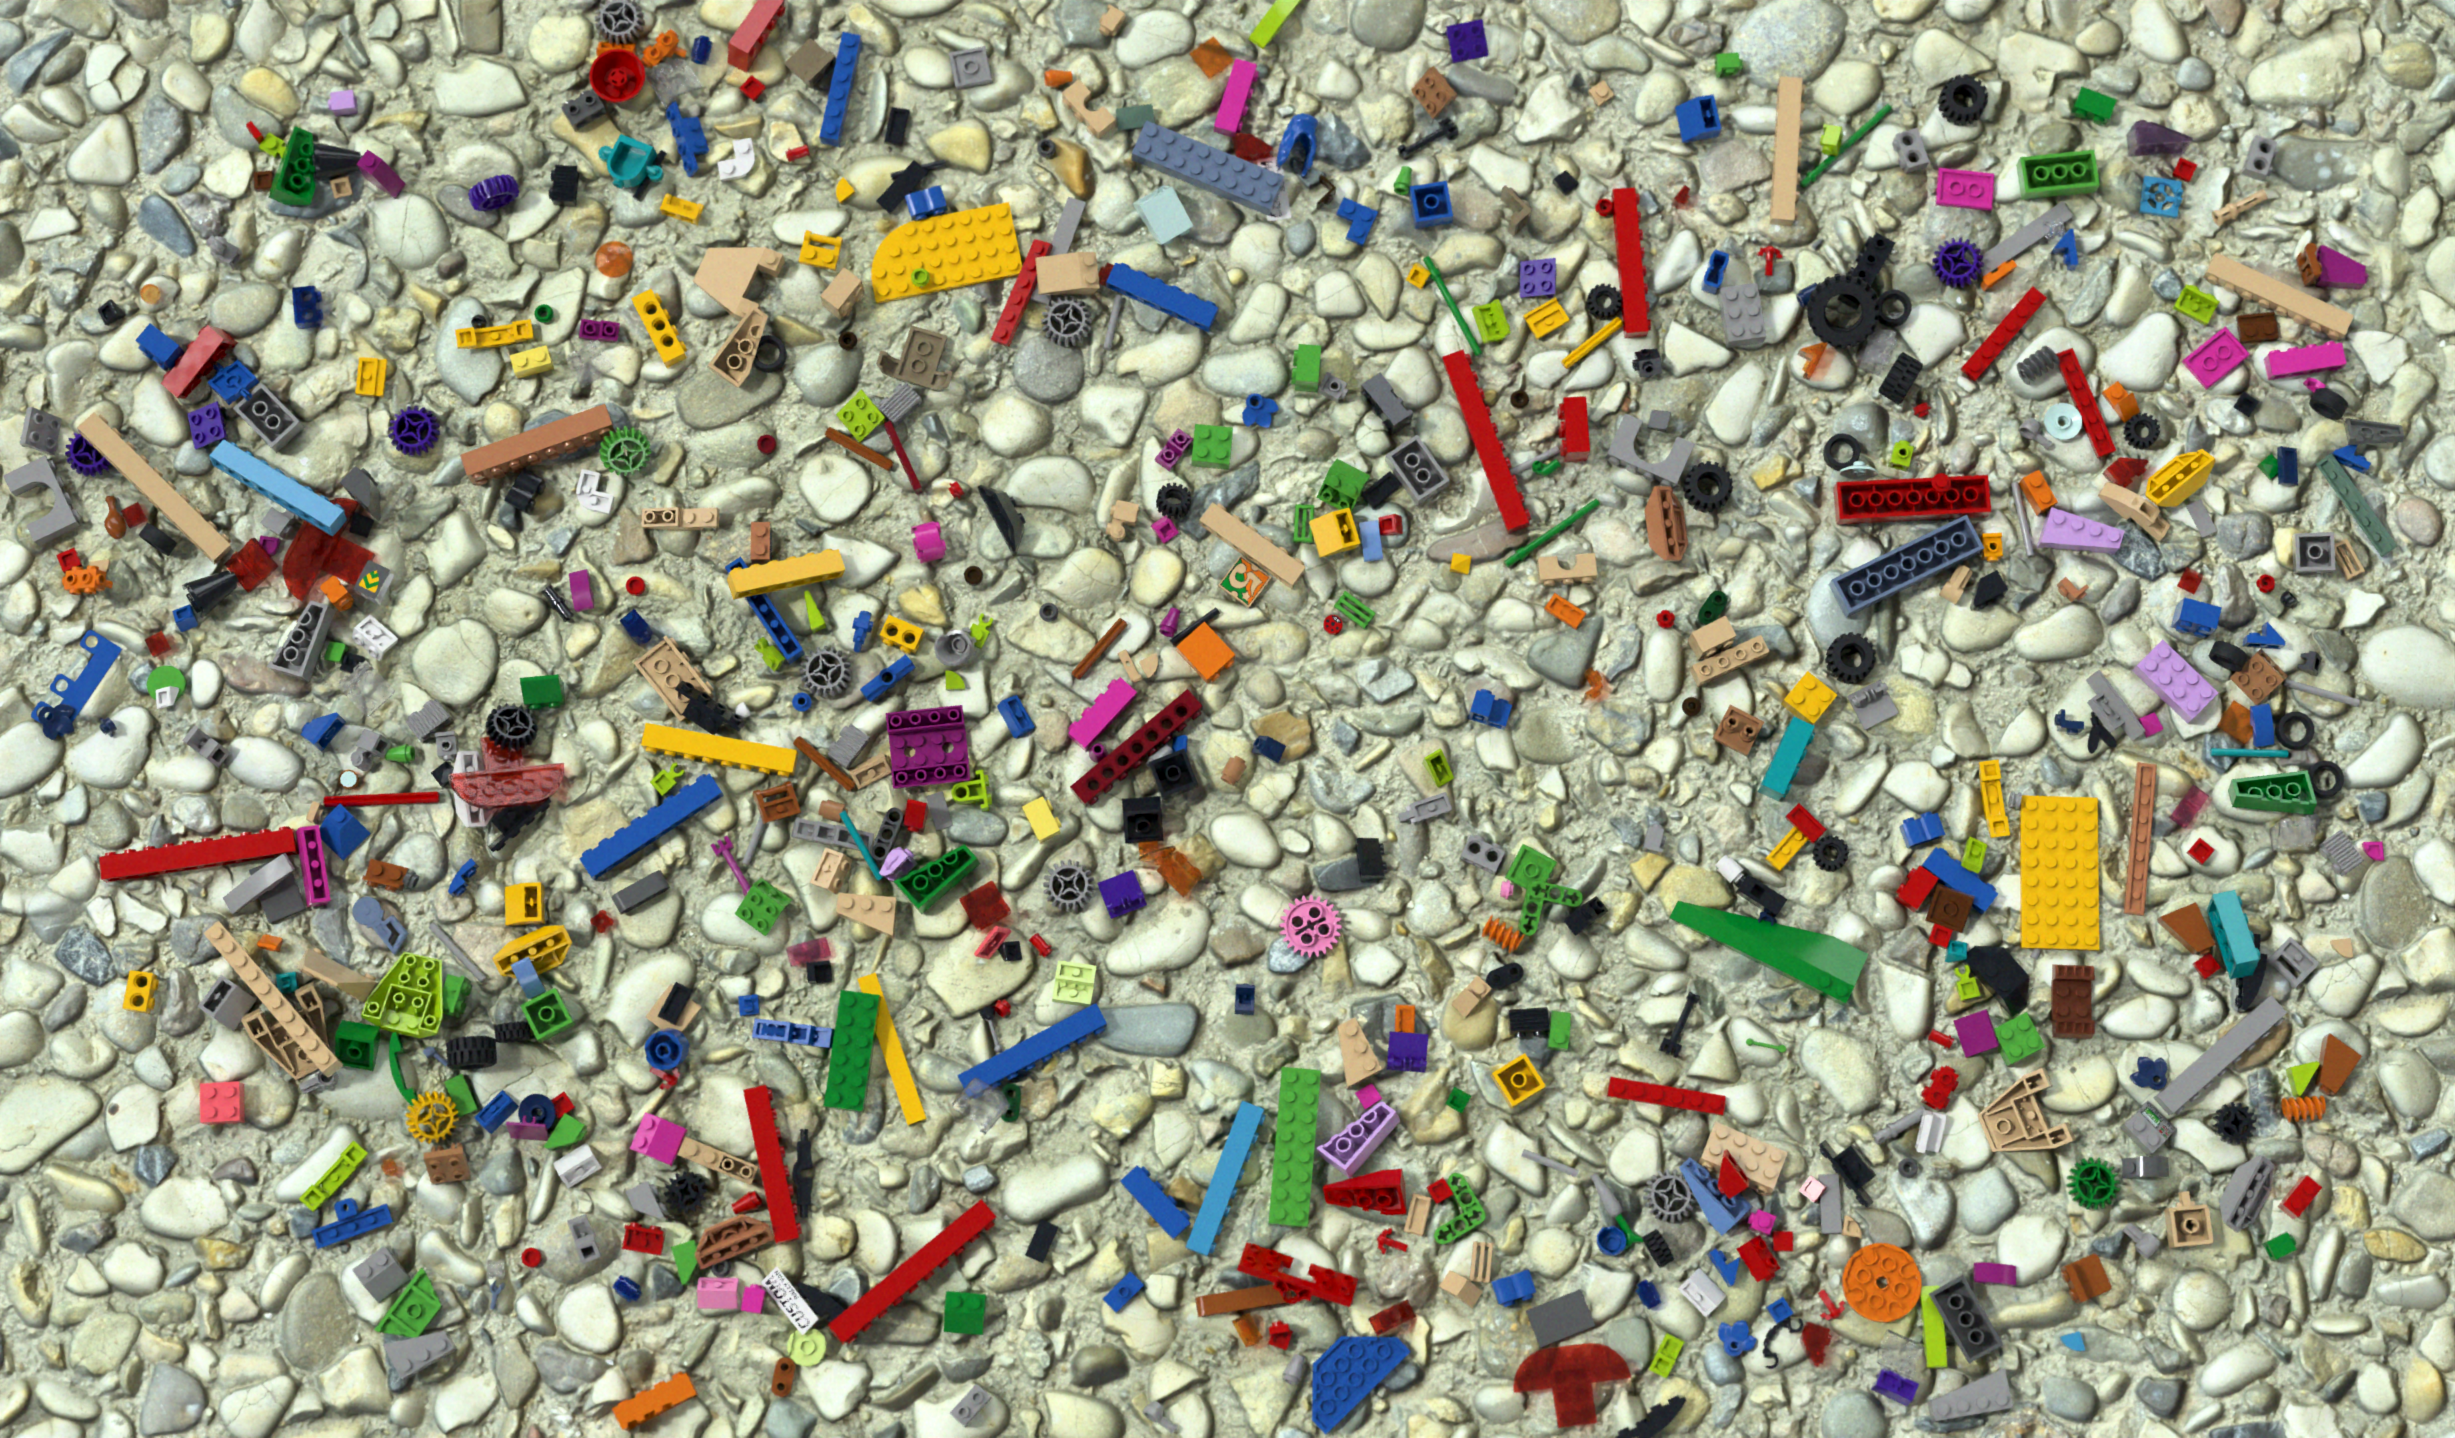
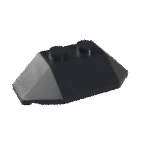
M983 485L977 486L978 492L1013 556L1017 555L1026 521L1021 513H1017L1015 509L1017 504L1014 498H1009L1006 492Z
M1974 946L1967 952L1966 960L1961 961L1969 966L1970 971L2011 1017L2027 1005L2030 976L2004 947Z

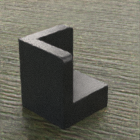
M830 960L806 962L809 984L832 982Z

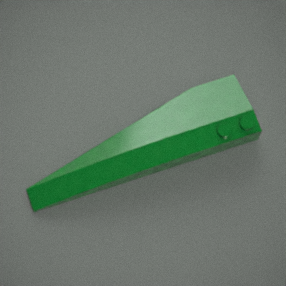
M1677 901L1669 917L1689 929L1842 1006L1847 1003L1869 955L1833 936L1777 923L1771 926V922L1760 920V923H1758V919L1682 901Z

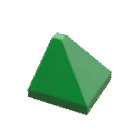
M2272 454L2257 466L2270 480L2278 474V460Z

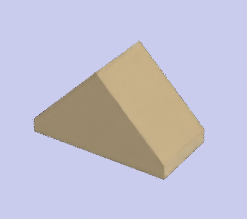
M1449 1270L1439 1286L1470 1308H1473L1483 1292L1468 1279Z

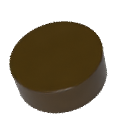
M970 566L964 572V579L971 586L979 585L983 580V572L977 566Z

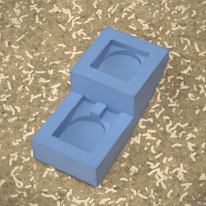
M1378 520L1359 522L1364 562L1383 560Z
M529 957L511 964L512 970L528 1000L546 992Z

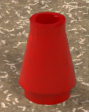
M749 1191L738 1201L731 1204L734 1213L738 1215L743 1212L759 1209V1206L762 1205V1200L757 1191Z

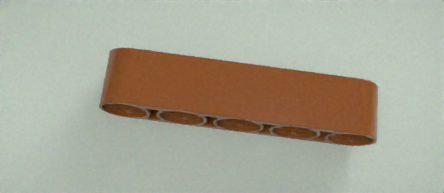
M1274 1284L1195 1297L1198 1317L1287 1302L1283 1300L1279 1291L1273 1289ZM1287 1291V1294L1292 1297V1291Z

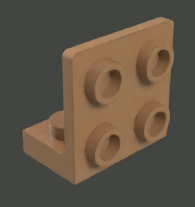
M2260 649L2245 663L2242 671L2235 672L2230 679L2258 705L2288 675Z

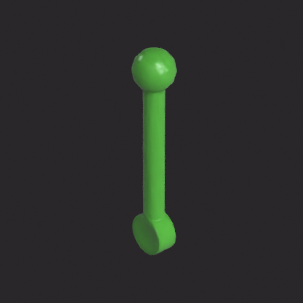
M1748 1038L1746 1040V1044L1748 1046L1757 1045L1761 1047L1776 1049L1780 1053L1786 1051V1047L1784 1045L1775 1046L1771 1044L1753 1041L1751 1038Z

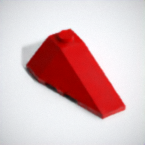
M1402 1169L1381 1170L1323 1186L1327 1204L1348 1208L1356 1206L1368 1212L1369 1209L1381 1211L1380 1214L1399 1215L1406 1214L1407 1212L1406 1186Z

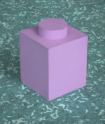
M353 90L330 92L331 99H328V106L335 116L358 114L357 99Z

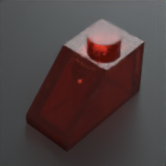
M1238 133L1232 137L1234 155L1249 162L1273 157V147L1251 133Z

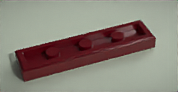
M891 421L884 423L885 430L915 494L922 493L919 480Z

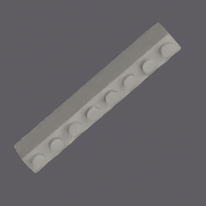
M2272 995L2265 998L2153 1098L2168 1115L2173 1113L2179 1114L2185 1108L2183 1104L2188 1100L2190 1102L2195 1100L2199 1096L2198 1091L2204 1088L2206 1090L2214 1083L2212 1079L2216 1075L2220 1077L2228 1070L2226 1066L2230 1063L2234 1065L2242 1058L2240 1054L2244 1050L2249 1052L2256 1046L2255 1041L2259 1037L2261 1039L2265 1038L2270 1033L2268 1030L2273 1025L2277 1027L2285 1020L2283 1016L2287 1012Z

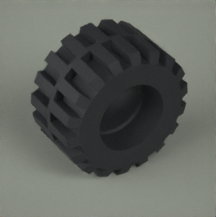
M1964 74L1963 77L1956 75L1955 79L1953 77L1950 78L1944 85L1938 99V104H1940L1938 109L1943 111L1942 117H1947L1949 123L1953 121L1954 125L1957 126L1959 123L1962 126H1966L1967 122L1970 125L1975 120L1977 121L1988 102V93H1985V85L1981 86L1982 81H1976L1974 76L1968 78V74ZM1957 93L1966 94L1971 98L1973 105L1961 107L1954 101L1953 95Z
M1902 352L1881 384L1879 393L1900 404L1922 370L1923 363Z
M1707 461L1706 464L1701 462L1698 466L1695 465L1689 471L1684 481L1685 499L1688 498L1687 503L1689 505H1694L1695 510L1700 508L1701 512L1704 513L1706 510H1709V513L1713 512L1714 509L1719 510L1726 504L1733 490V480L1730 479L1731 474L1729 471L1725 472L1726 468L1724 466L1719 467L1717 462L1711 464V461ZM1704 478L1712 479L1718 485V493L1711 496L1703 494L1698 489V481Z
M1849 632L1848 635L1844 633L1837 637L1826 652L1825 663H1828L1827 670H1831L1830 675L1838 677L1837 680L1839 682L1844 680L1846 684L1862 681L1871 672L1876 662V650L1872 649V642L1868 643L1866 636L1862 638L1861 634L1853 635V632ZM1844 649L1855 650L1860 655L1861 664L1858 667L1846 666L1841 660V651Z
M467 1036L446 1042L447 1066L451 1069H482L497 1063L495 1038L489 1036Z

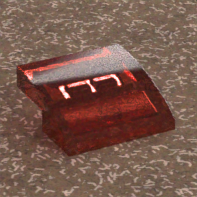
M251 538L240 551L235 552L224 564L231 573H235L239 583L247 593L258 587L278 567L277 563L256 538Z

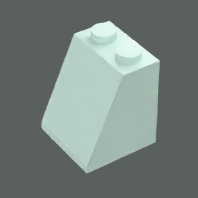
M1163 185L1132 203L1157 244H1164L1166 246L1174 241V237L1189 233V228L1193 227L1172 186Z

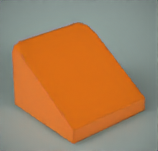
M265 934L257 942V945L261 949L280 952L283 939Z

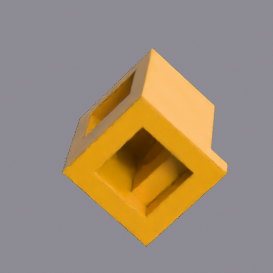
M1985 533L1981 535L1979 539L1984 546L1981 552V560L1993 563L1998 562V559L2002 558V533ZM1990 545H1995V550H1992Z

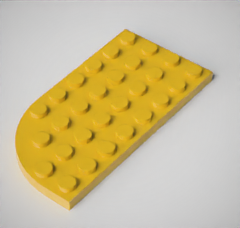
M1009 202L930 217L919 221L915 220L892 231L878 247L872 262L871 278L876 304L1018 276L1022 263ZM923 268L928 271L930 280L926 286L917 287L912 283L911 274L915 269Z

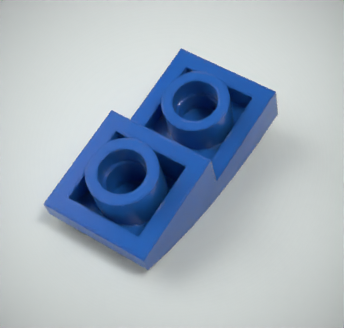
M2270 705L2250 706L2253 745L2256 747L2273 745L2274 728Z
M472 858L460 868L453 878L448 890L451 896L462 895L468 886L464 879L472 877L477 872L476 869L479 866Z

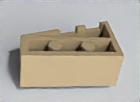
M838 893L836 910L838 916L894 939L898 903L896 897Z
M1354 1017L1337 1027L1346 1089H1349L1380 1073L1382 1068L1356 1018Z

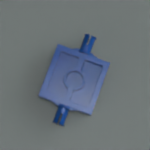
M239 360L225 368L220 363H216L217 366H213L214 370L218 373L207 383L228 405L241 396L247 401L252 399L253 395L249 390L260 382Z

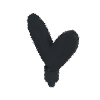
M2091 712L2092 728L2087 744L2089 753L2092 754L2097 749L2099 737L2106 745L2113 748L2116 747L2115 738L2100 725L2098 716Z

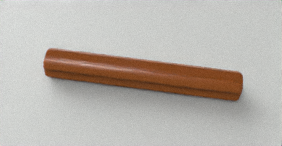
M832 427L827 429L825 433L827 438L887 471L892 468V460Z
M1119 618L1072 671V675L1079 680L1125 629L1127 623L1122 618Z
M799 736L795 739L793 744L847 791H851L855 787V782L802 737Z

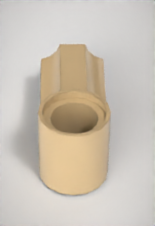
M1959 564L1950 580L1942 588L1939 596L1956 605L1973 572L1968 567Z

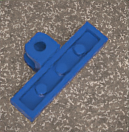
M347 1198L335 1203L338 1221L311 1230L317 1249L394 1221L388 1203L360 1213L356 1201L353 1198ZM345 1204L349 1207L348 1211L344 1210Z

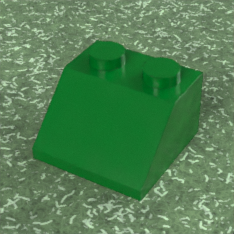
M558 674L520 678L522 696L526 708L540 710L541 707L549 706L551 709L560 708V705H565L564 682Z
M345 1020L341 1021L335 1034V1056L343 1066L369 1071L374 1070L380 1044V1026Z
M946 1291L943 1332L983 1335L986 1294Z

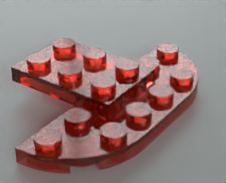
M348 498L329 500L332 504H338L343 507L347 521L334 536L304 520L284 557L282 566L286 586L299 601L304 603L321 571L355 586L367 561H373L375 557L373 552L341 537L359 505L357 501Z
M481 737L479 742L484 770L448 775L453 791L464 802L483 809L525 806L541 803L554 795L564 776V763L524 766L521 748L518 752L515 749L509 752L508 748L501 750V746L495 747L494 741H490L489 737Z
M1584 1343L1546 1348L1532 1353L1520 1364L1513 1381V1393L1552 1388L1557 1428L1597 1423L1592 1383L1631 1378V1373L1621 1355L1603 1344Z

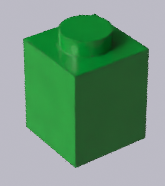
M2288 1232L2262 1243L2271 1261L2297 1250L2295 1247L2296 1241Z

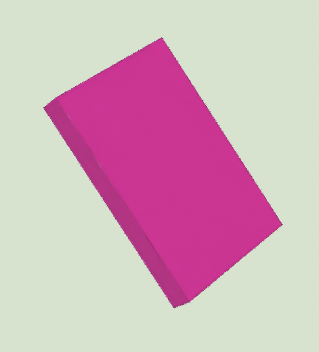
M1939 168L1935 205L1991 211L1995 174Z
M2225 326L2183 359L2182 363L2207 390L2250 354Z

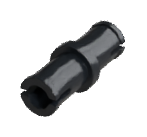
M552 585L547 586L542 591V594L551 603V608L557 611L564 622L574 617V614L565 604L564 598H560Z

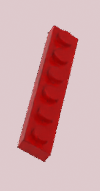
M1034 239L993 332L992 342L1007 347L1010 346L1038 282L1035 259L1037 257L1049 256L1053 247L1051 243Z
M2032 286L1960 370L1976 381L2045 302L2047 297Z
M2073 348L2057 353L2056 355L2060 360L2059 370L2073 403L2081 415L2082 424L2097 459L2114 453L2116 448Z
M1610 1077L1607 1097L1719 1116L1724 1114L1726 1096L1615 1077Z

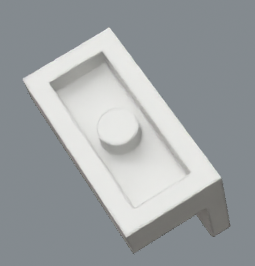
M1923 1110L1915 1145L1917 1152L1925 1153V1150L1939 1152L1947 1118L1946 1114Z
M587 1143L553 1163L558 1175L567 1188L572 1187L602 1168Z
M1700 1268L1678 1288L1705 1317L1726 1297Z

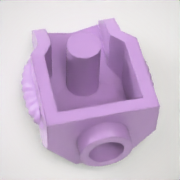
M901 847L895 848L886 857L879 873L889 881L905 877L917 864L913 859L915 855L908 848L905 850Z

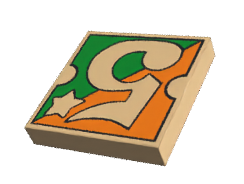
M1240 556L1218 587L1250 608L1272 577L1243 556Z

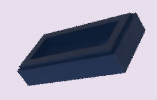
M2278 447V484L2297 486V448Z

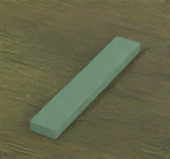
M2331 453L2316 464L2380 556L2383 557L2395 549L2397 544Z

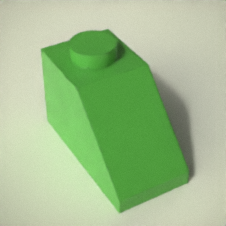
M1551 1011L1547 1042L1548 1050L1563 1052L1568 1050L1571 1013Z
M564 1113L544 1147L551 1151L577 1144L579 1140L582 1141L585 1138L587 1126Z
M695 1240L671 1247L683 1286L689 1284L699 1266L694 1255L699 1243L697 1244Z

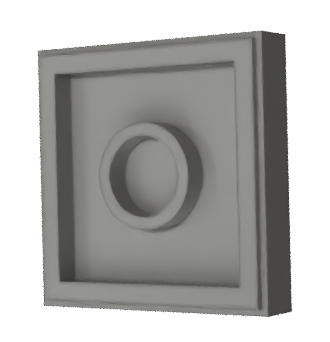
M985 46L949 53L956 90L993 83Z

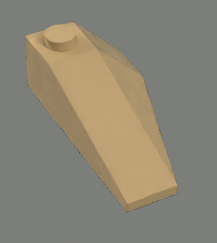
M752 305L708 364L707 368L739 388L751 371L768 316Z

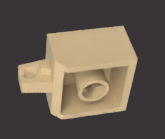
M2189 1191L2179 1192V1203H2176V1207L2164 1209L2169 1249L2213 1244L2208 1205H2195L2194 1201H2190ZM2186 1224L2191 1225L2192 1228H2186Z

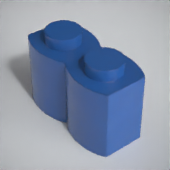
M941 185L905 195L912 221L926 219L929 215L940 216L948 210Z
M1718 250L1712 253L1707 265V271L1702 280V291L1714 295L1717 293L1729 262L1728 253Z
M1932 811L1921 814L1920 819L1914 820V817L1905 819L1903 824L1899 826L1907 848L1941 838L1945 835L1938 813L1932 814Z
M1529 1269L1491 1282L1498 1305L1503 1304L1504 1307L1515 1304L1514 1300L1522 1298V1301L1531 1299L1533 1294L1536 1293Z

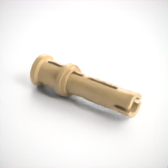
M2261 189L2234 204L2228 203L2224 208L2212 211V218L2216 225L2222 226L2223 222L2229 219H2236L2239 213L2266 201L2267 194Z

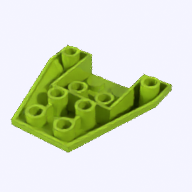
M403 952L368 996L361 1017L376 1026H380L382 1030L397 1032L411 1037L424 1038L437 1035L443 1019L442 960Z

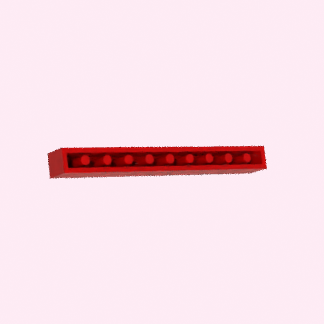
M1462 349L1443 356V364L1507 533L1529 526V520L1532 519L1529 510H1524L1522 505L1525 502L1522 492H1517L1516 485H1518L1515 474L1511 475L1509 468L1512 467L1510 460L1503 455L1502 451L1505 448L1502 440L1497 439L1496 434L1499 433L1495 422L1491 423L1489 416H1492L1488 405L1485 406L1482 400L1485 399L1482 388L1478 389L1476 384L1479 381L1476 371H1471L1470 365L1472 361L1469 353L1465 354Z
M289 826L280 827L278 831L264 829L260 830L257 834L243 832L237 837L223 835L221 839L203 838L201 839L202 842L184 841L182 845L176 846L174 843L164 844L162 848L148 846L144 847L142 851L128 849L124 850V853L121 854L107 852L105 856L99 857L101 880L107 883L277 858L284 853L287 856L297 855L299 851L296 831L293 828L290 829Z
M982 1199L979 1200L829 1323L828 1328L842 1345L845 1343L851 1344L858 1338L856 1334L861 1330L865 1332L873 1326V1320L877 1317L879 1320L888 1313L887 1309L890 1306L894 1305L896 1307L900 1304L907 1292L912 1294L919 1288L918 1283L923 1279L925 1282L934 1275L933 1271L935 1269L945 1267L950 1262L948 1259L952 1255L958 1256L965 1250L963 1246L968 1242L974 1243L980 1237V1232L984 1229L986 1232L995 1225L996 1216Z

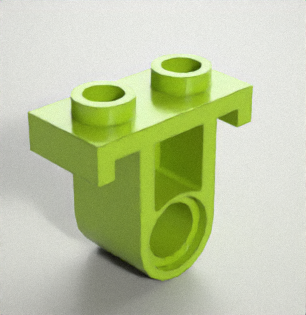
M983 770L975 771L976 777L981 780L961 782L953 786L951 794L955 803L966 805L984 802V804L980 805L981 811H989L992 799L991 793L987 794L986 786H989L988 775H984ZM959 790L967 792L963 798H958L956 793Z

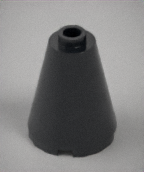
M314 143L315 180H323L360 171L357 163L362 157L361 153L327 144Z
M227 570L187 582L182 585L183 590H188L187 599L197 613L201 612L200 617L203 618L238 587L237 582L239 580L234 572L230 573Z

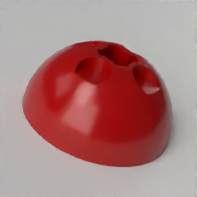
M624 49L608 50L599 55L593 62L589 74L590 83L595 93L605 101L625 103L635 98L642 90L645 82V69L641 60L634 53Z

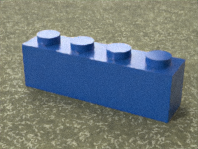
M1935 847L1921 865L1939 878L1937 882L1941 885L1975 896L1972 908L1981 915L1999 894L1995 891L1996 888L1990 883L1985 884L1981 881L1977 873L1969 872L1961 866L1959 860L1955 859L1954 861L1950 858L1949 853L1943 848L1938 849Z
M1137 1165L1120 1180V1183L1174 1240L1191 1224L1188 1221L1191 1217L1184 1210L1179 1211L1175 1205L1178 1203L1170 1195L1166 1197L1162 1192L1164 1188L1157 1180L1153 1182L1149 1178L1151 1174L1144 1166L1140 1168Z

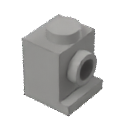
M1327 372L1318 388V393L1338 403L1340 398H1345L1349 389H1347L1346 382ZM1334 384V385L1338 386V388H1337V389H1332V388H1331V385Z
M455 731L435 733L438 757L443 759V761L454 760V757H457L459 752L457 733ZM445 743L450 744L449 748L444 749L443 745Z
M1653 824V826L1648 827L1642 851L1661 856L1663 849L1660 846L1663 847L1666 836L1663 835V826Z

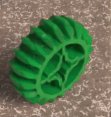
M2089 1157L2088 1162L2086 1159H2082L2081 1164L2075 1163L2076 1169L2071 1168L2069 1170L2074 1176H2067V1179L2072 1181V1183L2066 1184V1187H2072L2073 1189L2068 1194H2075L2072 1200L2077 1201L2079 1199L2078 1206L2080 1207L2086 1203V1210H2089L2091 1205L2093 1210H2098V1205L2101 1209L2105 1208V1203L2111 1205V1199L2117 1198L2113 1192H2119L2120 1190L2118 1187H2114L2120 1184L2119 1180H2114L2118 1173H2111L2114 1167L2107 1168L2108 1161H2104L2101 1165V1158H2097L2094 1163L2093 1157ZM2093 1168L2089 1178L2080 1177V1174L2085 1169ZM2099 1171L2105 1175L2107 1183L2101 1180ZM2095 1180L2094 1183H2097L2098 1186L2092 1188L2089 1182ZM2079 1185L2086 1188L2087 1197L2081 1192ZM2097 1190H2107L2101 1199H2093Z

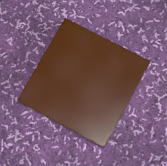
M1937 884L1925 921L1963 933L1975 896Z

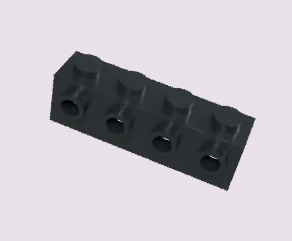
M1877 232L1873 237L1869 236L1864 245L1867 247L1865 252L1860 251L1855 260L1858 262L1855 268L1851 267L1848 273L1854 277L1859 276L1863 281H1867L1872 285L1892 251L1895 242ZM1840 294L1837 299L1855 310L1860 306L1859 301L1849 294Z

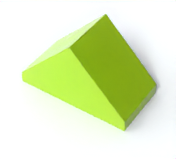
M1441 748L1423 759V765L1438 788L1454 779Z
M2315 1061L2285 1069L2293 1097H2300L2317 1070L2319 1062Z

